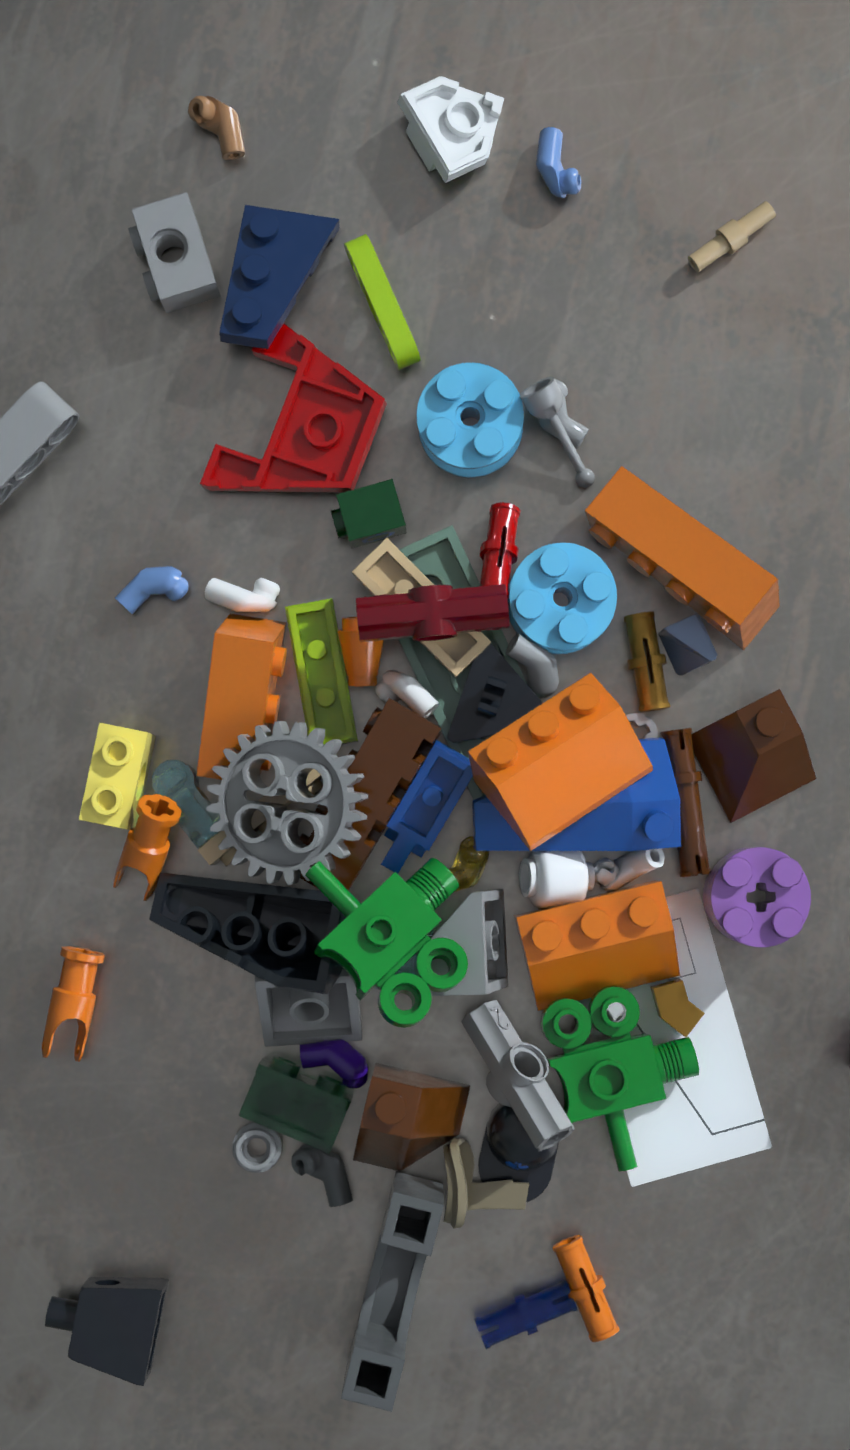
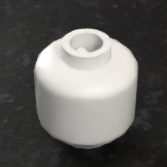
M531 851L529 857L524 858L520 864V889L522 895L529 897L531 903L538 909H548L585 899L587 891H592L594 888V866L591 862H586L582 851Z

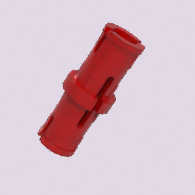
M500 502L491 505L487 540L480 547V558L483 560L480 586L506 584L508 598L512 564H515L518 559L519 549L515 545L521 510L513 504Z

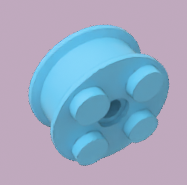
M481 363L456 364L436 374L422 391L417 406V426L420 441L430 460L445 472L466 478L482 477L491 474L508 463L520 445L524 421L523 403L515 385L501 371ZM473 417L478 420V423L468 426L463 423V420Z
M573 543L548 544L530 553L516 569L508 588L509 620L517 634L519 633L552 654L573 653L590 645L607 629L616 610L617 589L610 569L596 553ZM563 593L568 599V605L563 607L557 605L553 600V594Z

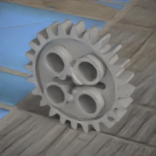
M275 721L273 734L267 725L255 726L256 740L249 734L237 736L242 750L240 751L235 748H225L223 750L230 764L229 766H213L212 770L222 778L221 784L207 786L208 791L219 796L217 803L206 806V811L219 813L220 820L210 827V831H225L227 835L218 846L219 849L224 850L234 847L237 850L231 862L234 866L249 860L248 876L250 877L259 876L266 868V880L270 884L278 882L282 874L287 885L299 883L300 873H302L307 881H310L305 874L318 861L329 871L336 869L332 854L341 859L349 857L351 853L343 841H356L361 838V835L351 827L352 822L367 820L366 814L355 810V803L368 799V794L354 792L353 787L354 784L364 778L363 773L349 774L347 768L355 760V756L345 755L338 757L336 755L342 744L340 739H332L324 745L325 729L314 728L307 737V725L304 722H295L290 732L286 721ZM266 760L270 761L275 769V779L270 786L265 785L260 778V768ZM313 769L317 770L323 779V788L317 796L313 795L306 785L307 776ZM250 790L270 797L286 795V799L290 801L324 805L328 808V813L323 815L303 808L288 810L287 806L283 804L249 800L246 797V792ZM257 809L265 815L267 820V827L262 835L257 834L251 825L252 815ZM303 819L308 820L314 828V838L310 845L304 844L298 836V826Z

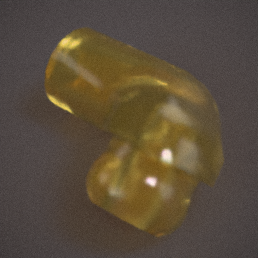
M469 836L461 842L453 865L449 868L459 883V888L454 892L475 886L479 882L489 860V851H476L474 849L473 836Z

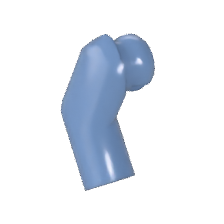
M547 127L542 129L539 134L536 167L551 194L560 198H565L566 194L575 195L581 189V176L575 168L564 170L561 163L563 133L557 128Z
M172 566L145 568L120 591L115 599L133 614L151 595L165 594L171 601L180 600L187 593L189 584L185 578L181 577V571Z

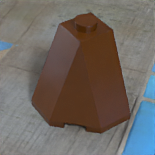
M375 1063L353 1160L401 1172L460 1134L470 1085Z

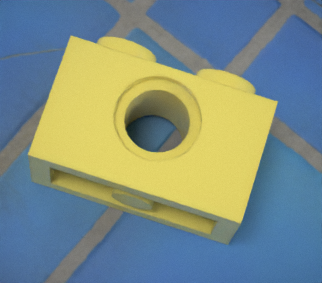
M99 722L79 820L131 830L136 826L139 817L136 808L139 799L144 796L156 740L155 735Z

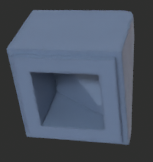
M697 614L669 625L658 633L673 668L678 675L689 673L711 663L717 658L716 650L700 616H697Z

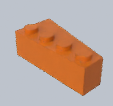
M623 466L619 468L586 508L585 513L591 526L589 533L599 543L608 549H612L613 546L618 548L628 556L626 560L638 572L646 577L651 575L665 586L666 591L680 603L692 608L743 651L780 607L778 578Z

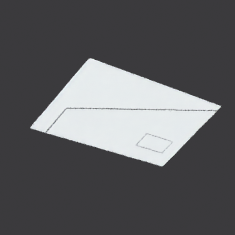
M697 888L666 897L674 928L680 976L626 989L634 995L640 1008L638 1023L630 1032V1035L649 1034L651 1035L653 1045L684 1038V1036L658 1016L650 986L680 978L683 980L688 1001L705 1013L687 1036L691 1039L696 1052L699 1075L663 1084L667 1099L624 1109L638 1166L637 1168L627 1170L632 1187L772 1147L701 895ZM591 998L580 1000L579 1002L588 1010ZM618 1002L610 1004L607 1008L608 1018L611 1021H618L622 1018L624 1013L622 1005ZM592 1025L589 1035L590 1042L610 1038V1036L597 1031Z

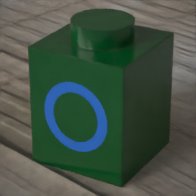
M393 479L336 494L340 508L331 510L338 539L348 536L351 549L407 533Z

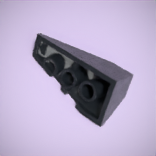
M160 872L149 920L282 989L328 994L339 978L342 969H344L334 960L328 957L319 958L314 953L317 945L346 918L321 891Z

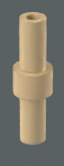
M764 201L738 221L731 219L715 231V238L688 256V261L692 268L699 273L725 253L733 254L746 245L751 234L776 217L773 207L770 203Z

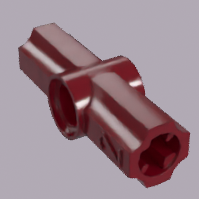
M506 584L453 589L451 585H429L409 589L408 593L384 594L356 598L360 642L411 637L413 641H435L454 638L457 636V633L501 630L510 627Z

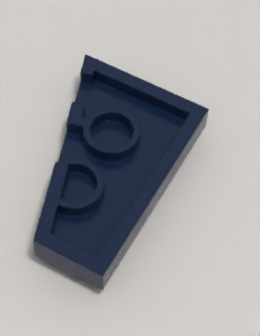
M245 205L219 332L221 342L269 349L294 307L296 296L308 276L311 277L316 270L319 258L328 242H332L339 231V219Z

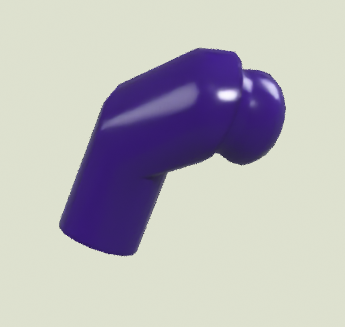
M335 1039L300 1044V1058L303 1069L329 1066L342 1078L343 1085L350 1089L360 1088L367 1082L368 1063L365 1057L347 1041Z

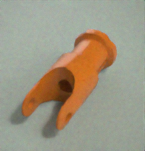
M160 794L144 795L139 799L136 808L139 817L136 826L128 832L113 887L116 888L123 877L126 866L139 870L146 875L148 880L144 901H147L152 896L157 886L160 872H162L170 848L168 836L171 827L179 822L182 812L174 800Z
M67 946L61 947L60 955L64 957L59 985L53 987L42 1042V1056L45 1058L49 1056L55 1030L61 1022L76 1018L79 1028L74 1058L75 1061L79 1062L85 1050L96 1001V995L92 991L98 964L104 963L105 954L90 949Z

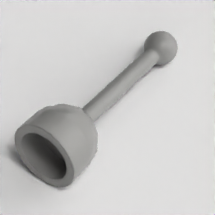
M554 377L541 379L522 391L520 398L532 416L540 419H549L577 472V484L583 488L590 487L595 480L594 473L583 465L557 415L563 401L561 389Z

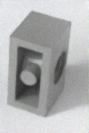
M185 192L133 208L132 213L137 226L130 227L128 230L137 256L146 254L151 271L142 274L151 301L160 299L166 313H170L221 297L188 193ZM170 247H180L184 250L182 257L176 262L166 263L160 260L162 253Z

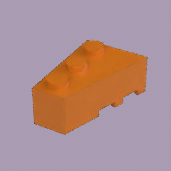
M230 613L216 630L196 776L222 780L212 769L213 766L217 765L229 766L230 762L225 757L223 750L225 748H235L241 751L237 736L249 734L256 740L255 726L267 725L269 728V724H274L277 721L280 695H275L277 677L283 676L287 648L283 647L287 622ZM266 760L261 765L260 774L262 770H270V761Z

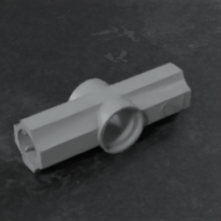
M497 1000L483 1003L477 1009L469 1012L461 1022L490 1070L486 1077V1086L491 1096L500 1104L512 1107L538 1151L551 1148L559 1141L567 1138L575 1128L545 1080L549 1073V1064L546 1056L534 1045L522 1042Z

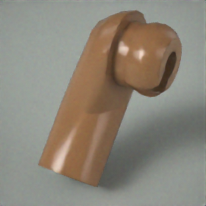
M210 96L194 97L188 106L189 117L202 128L218 136L222 158L224 160H236L243 157L245 150L237 112L216 98Z

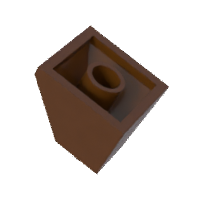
M780 689L691 734L694 757L729 823L816 779L804 734Z

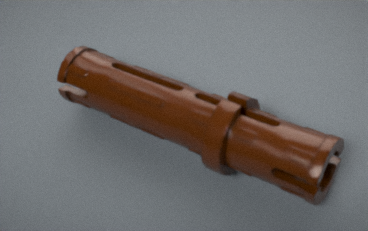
M692 728L660 732L661 737L666 742L680 796L681 847H677L680 877L711 873L698 781H702V772L696 771L691 735Z

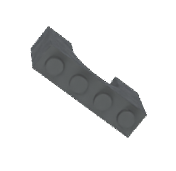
M395 1172L346 1366L341 1399L390 1412L393 1410L405 1362L407 1335L426 1256L432 1255L444 1207L443 1183Z

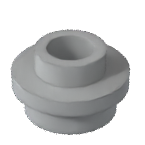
M253 1122L242 1127L236 1134L232 1144V1152L237 1164L244 1170L252 1173H261L271 1169L279 1160L282 1151V1142L277 1131L270 1125L262 1122ZM254 1138L262 1139L266 1143V1152L262 1155L253 1154L249 1150V1141Z

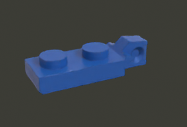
M436 740L387 824L388 829L384 836L394 842L382 861V866L398 874L411 852L422 858L425 851L430 850L473 777L469 758Z

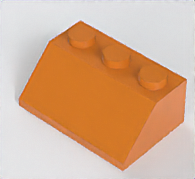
M592 673L587 674L468 751L474 782L530 851L653 771V765L623 709Z
M654 880L586 897L581 901L514 915L538 1011L544 1010L551 1002L557 999L568 998L580 1001L592 998L597 991L605 987L613 986L628 989L680 976L674 928L662 881Z

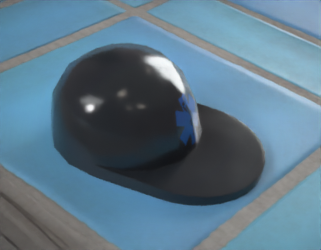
M499 1103L492 1110L486 1124L478 1162L480 1179L482 1183L513 1179V1182H529L527 1202L537 1198L547 1188L551 1180L559 1142L551 1148L538 1151L512 1107Z

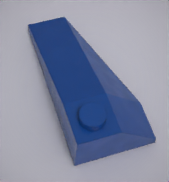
M662 737L639 739L653 765L652 772L532 851H640L681 847L680 796L665 739ZM486 795L472 800L473 839L476 851H530Z

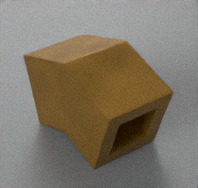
M679 978L650 986L658 1016L684 1037H687L705 1013L688 1001L683 980Z

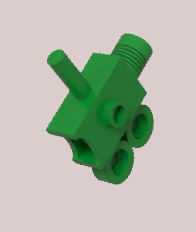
M430 858L406 882L394 872L362 903L320 861L314 864L305 874L346 917L317 945L314 953L319 958L328 957L334 960L347 971L355 983L357 990L355 995L360 1001L376 986L380 990L378 995L379 1011L382 1017L391 1025L401 1028L416 1025L426 1016L431 1007V991H449L455 988L465 977L468 959L464 949L457 942L449 938L431 939L428 936L437 928L442 920L434 910L459 888V883L455 876L439 860ZM414 955H417L414 962L415 974L399 973L395 975ZM434 959L444 960L448 966L447 974L438 975L434 973L431 969V961ZM400 993L408 995L412 1000L411 1009L400 1010L397 1008L394 1002L395 996Z
M611 986L600 989L593 995L588 1010L583 1004L573 999L562 998L551 1002L542 1013L541 1030L551 1044L562 1048L563 1054L546 1058L549 1067L554 1068L562 1084L564 1093L563 1110L571 1123L601 1115L605 1116L617 1168L621 1172L638 1167L624 1109L667 1099L663 1084L698 1076L699 1065L694 1046L689 1037L653 1045L651 1035L643 1033L631 1036L630 1032L635 1028L639 1020V1004L634 995L628 990ZM614 1002L621 1004L624 1010L622 1018L618 1021H611L607 1016V1008ZM566 1014L572 1015L576 1020V1027L570 1033H563L559 1029V1020ZM592 1025L600 1033L610 1036L607 1039L583 1044L591 1033Z

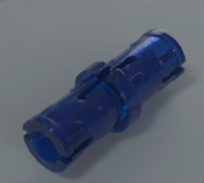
M566 1280L560 1281L561 1283L527 1298H524L523 1294L514 1297L515 1303L482 1317L474 1318L479 1332L499 1325L498 1329L481 1336L486 1350L524 1331L531 1335L538 1332L536 1326L567 1313L578 1311L573 1298H568L554 1305L552 1303L553 1300L570 1294L571 1291Z

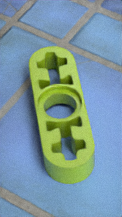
M364 234L344 243L349 262L396 368L401 370L420 362L421 358L414 338L367 234Z

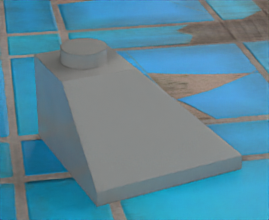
M504 889L471 892L431 938H449L457 942L464 949L468 959L466 975L455 988L446 992L431 991V996L486 995L508 987ZM434 959L431 961V969L434 973L438 975L447 974L448 966L444 960Z

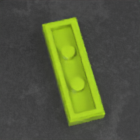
M333 599L286 606L285 611L304 719L307 725V736L314 728L325 729L324 745L332 739H340L342 744L358 742L348 680L337 632L338 624Z

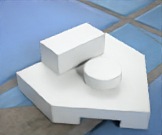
M439 76L400 94L397 103L409 121L406 134L428 171L437 169L444 182L447 183L485 165L491 151L493 136L504 98L489 92L482 95L459 87V82Z

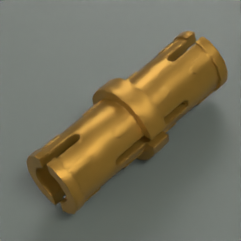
M654 611L624 616L632 658L627 660L628 669L634 670L640 713L670 708L662 665L667 664L665 654H660ZM643 642H644V644H645L646 656H645V651H644ZM647 665H648V668H649L651 683H650V681H649V675H648Z

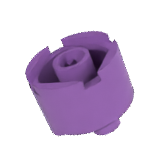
M764 847L741 848L724 856L712 868L704 883L703 903L706 914L711 922L727 938L752 947H771L789 940L801 931L810 910L811 890L808 879L800 864L785 853ZM756 883H758V889L766 893L765 901L759 902L757 910L755 903L747 902L746 899L747 892L755 891Z

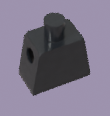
M133 1277L88 1278L81 1287L78 1301L56 1296L51 1297L45 1326L72 1332L68 1350V1357L71 1360L135 1385L144 1386L152 1369L169 1279Z

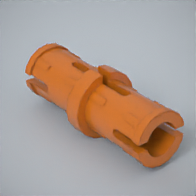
M574 1235L553 1245V1251L558 1257L569 1287L566 1289L570 1301H576L589 1333L590 1341L599 1342L619 1332L620 1328L615 1322L603 1293L606 1285L602 1275H596L583 1244L582 1236Z

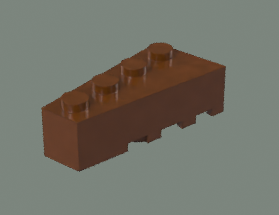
M391 698L387 700L383 709L377 707L363 729V733L367 734V737L359 751L357 752L352 749L348 754L355 756V760L347 768L349 774L363 773L364 775L360 782L353 785L354 792L368 794V799L355 803V810L366 814L367 820L352 822L351 825L361 835L360 840L343 841L351 853L349 857L341 859L332 854L336 869L330 872L348 891L386 829L389 820L430 750L441 735L440 727ZM319 804L315 812L326 815L328 808ZM314 830L310 837L302 833L299 837L304 844L310 845L314 838ZM300 873V878L302 880L316 887L311 881H307L303 877L302 873Z

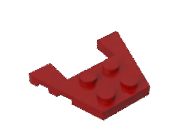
M283 323L269 349L257 347L252 349L255 357L296 371L262 459H258L215 444L200 482L204 489L210 491L343 493L355 489L387 405L385 398L338 362L332 361L304 336L297 334Z

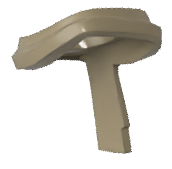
M454 1138L449 1144L443 1146L448 1186L443 1222L450 1223L453 1229L461 1228L464 1225L468 1210H525L529 1182H513V1179L473 1183L474 1155L468 1141L464 1138Z

